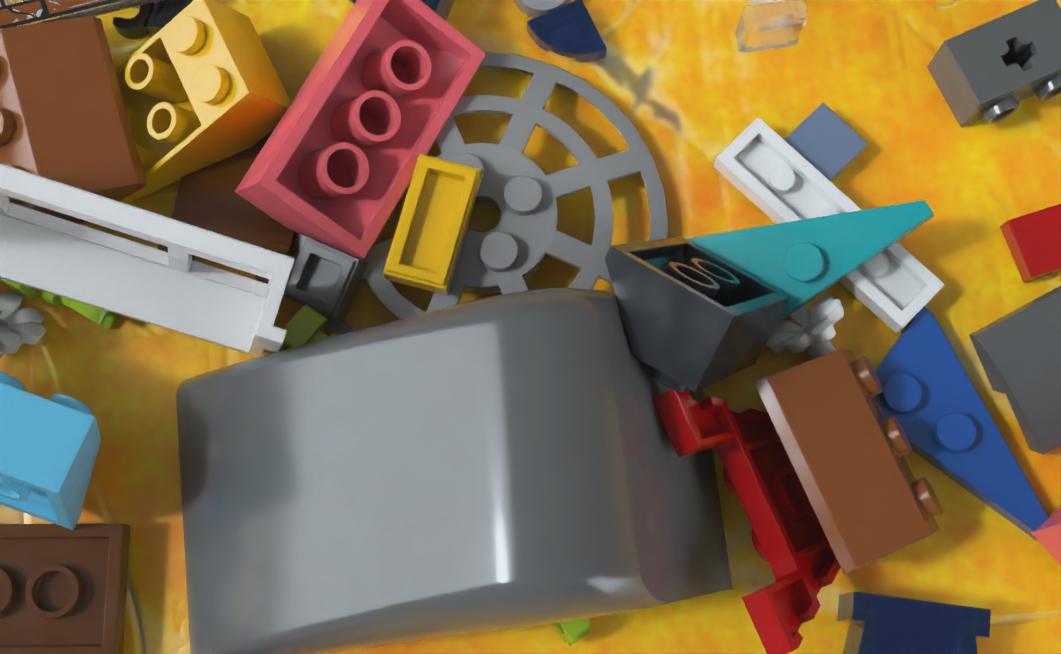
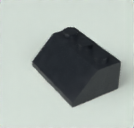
M681 236L612 245L605 256V262L633 356L653 367L650 374L654 379L666 387L679 392H688L689 389L696 392L754 365L791 298Z

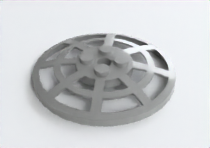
M485 52L486 55L478 68L516 70L533 76L520 100L506 96L483 94L461 96L435 139L441 155L436 158L481 169L482 179L474 206L487 204L494 207L500 214V220L493 229L486 232H477L467 227L448 295L434 292L427 312L458 304L463 292L477 294L501 292L502 294L529 291L525 280L530 278L543 265L548 255L581 269L568 288L593 289L598 278L612 284L605 256L611 246L614 213L611 191L608 182L641 173L647 190L650 213L649 241L667 238L668 216L664 188L653 156L635 126L608 97L585 80L553 64L521 55ZM556 84L579 94L598 108L621 133L630 150L596 158L592 149L572 127L556 115L544 110ZM485 112L505 114L512 117L499 144H465L453 116ZM535 126L544 129L559 140L575 157L578 165L545 175L535 162L523 154ZM410 183L401 198L406 199ZM590 188L595 213L594 236L591 245L557 230L558 211L556 199ZM298 233L299 253L307 237ZM393 238L375 246L372 245L366 257L360 259L368 263L361 281L366 279L373 293L400 320L427 313L401 295L394 285L384 278L383 270ZM320 313L328 319L327 328L331 333L335 332L341 335L355 331L346 319L343 322Z

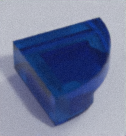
M576 0L527 21L528 34L545 51L550 50L561 56L575 58L576 62H592L606 58L607 48L582 0Z

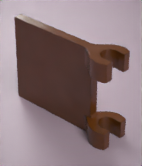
M273 131L269 132L251 148L181 177L171 218L293 257L297 232L286 228L235 193V190ZM158 245L157 249L168 252V247ZM255 275L257 281L268 284L269 279Z

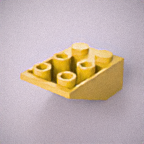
M194 0L115 69L147 186L119 202L129 204L181 180V177L251 148L277 126L291 101L249 16L215 0Z

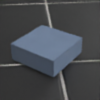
M824 103L784 139L831 182L868 144Z

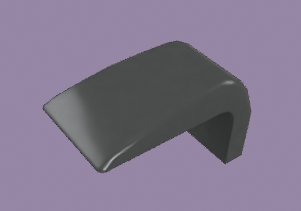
M550 288L512 292L472 300L401 320L321 339L191 377L179 385L176 393L190 654H325L599 617L645 609L733 589L712 448L678 458L653 402L654 398L671 390V388L666 387L652 377L650 372L653 367L633 356L616 295L613 292L604 290ZM689 389L692 400L701 402L705 399L703 389L696 392Z

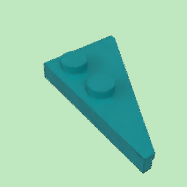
M925 200L687 238L686 240L791 297L777 322L779 323L935 215Z

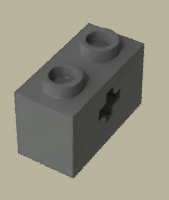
M1038 0L943 42L927 68L960 127H964L982 118L986 125L993 124L1014 113L1020 107L1019 102L1036 95L1039 101H1045L1061 93V8L1056 0Z

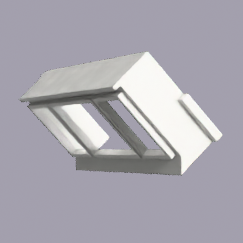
M0 163V278L256 357H261L264 349L278 352L281 348L287 330L273 325L295 258ZM7 196L168 247V252L11 203ZM192 255L269 279L268 284L192 260Z

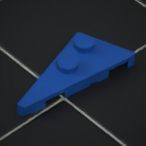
M924 306L910 320L876 367L875 372L883 389V392L875 395L876 400L886 419L893 416L898 419L909 439L912 451L1033 539L1037 540L1031 532L1037 530L1049 517L932 311Z

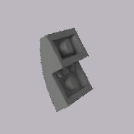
M1061 286L969 335L992 390L1006 394L1029 449L1043 455L1061 445Z

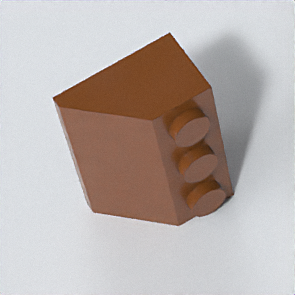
M86 16L0 29V163L121 201L147 186L102 20L95 16ZM7 196L11 203L77 224L85 222V220Z
M839 349L754 382L844 575L931 536L940 529L934 518L943 514L939 500L925 477L918 480L915 479L904 457L912 453L911 444L898 419L895 416L888 419L885 418L875 397L876 394L883 392L882 385L867 357L864 356L856 359L853 351Z

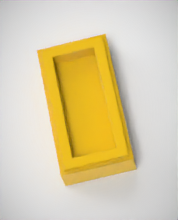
M419 154L383 271L386 280L448 295L482 179L481 169Z

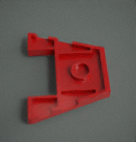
M671 389L654 398L653 402L678 458L713 447L717 449L724 465L722 473L725 485L729 492L740 500L752 526L751 539L758 555L765 562L769 563L776 578L775 582L742 597L767 654H786L799 648L803 637L798 632L801 624L814 619L821 606L817 598L820 589L832 584L841 568L769 414L752 408L737 413L730 411L725 400L710 396L699 402L691 399L690 391L679 392Z

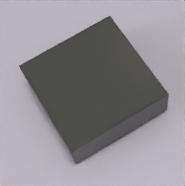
M306 237L286 284L283 296L302 305L307 304L317 312L344 322L368 263Z

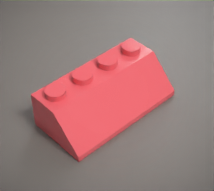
M356 0L240 182L235 193L286 228L358 259L365 258L410 183L419 154L426 155L486 53L421 0Z

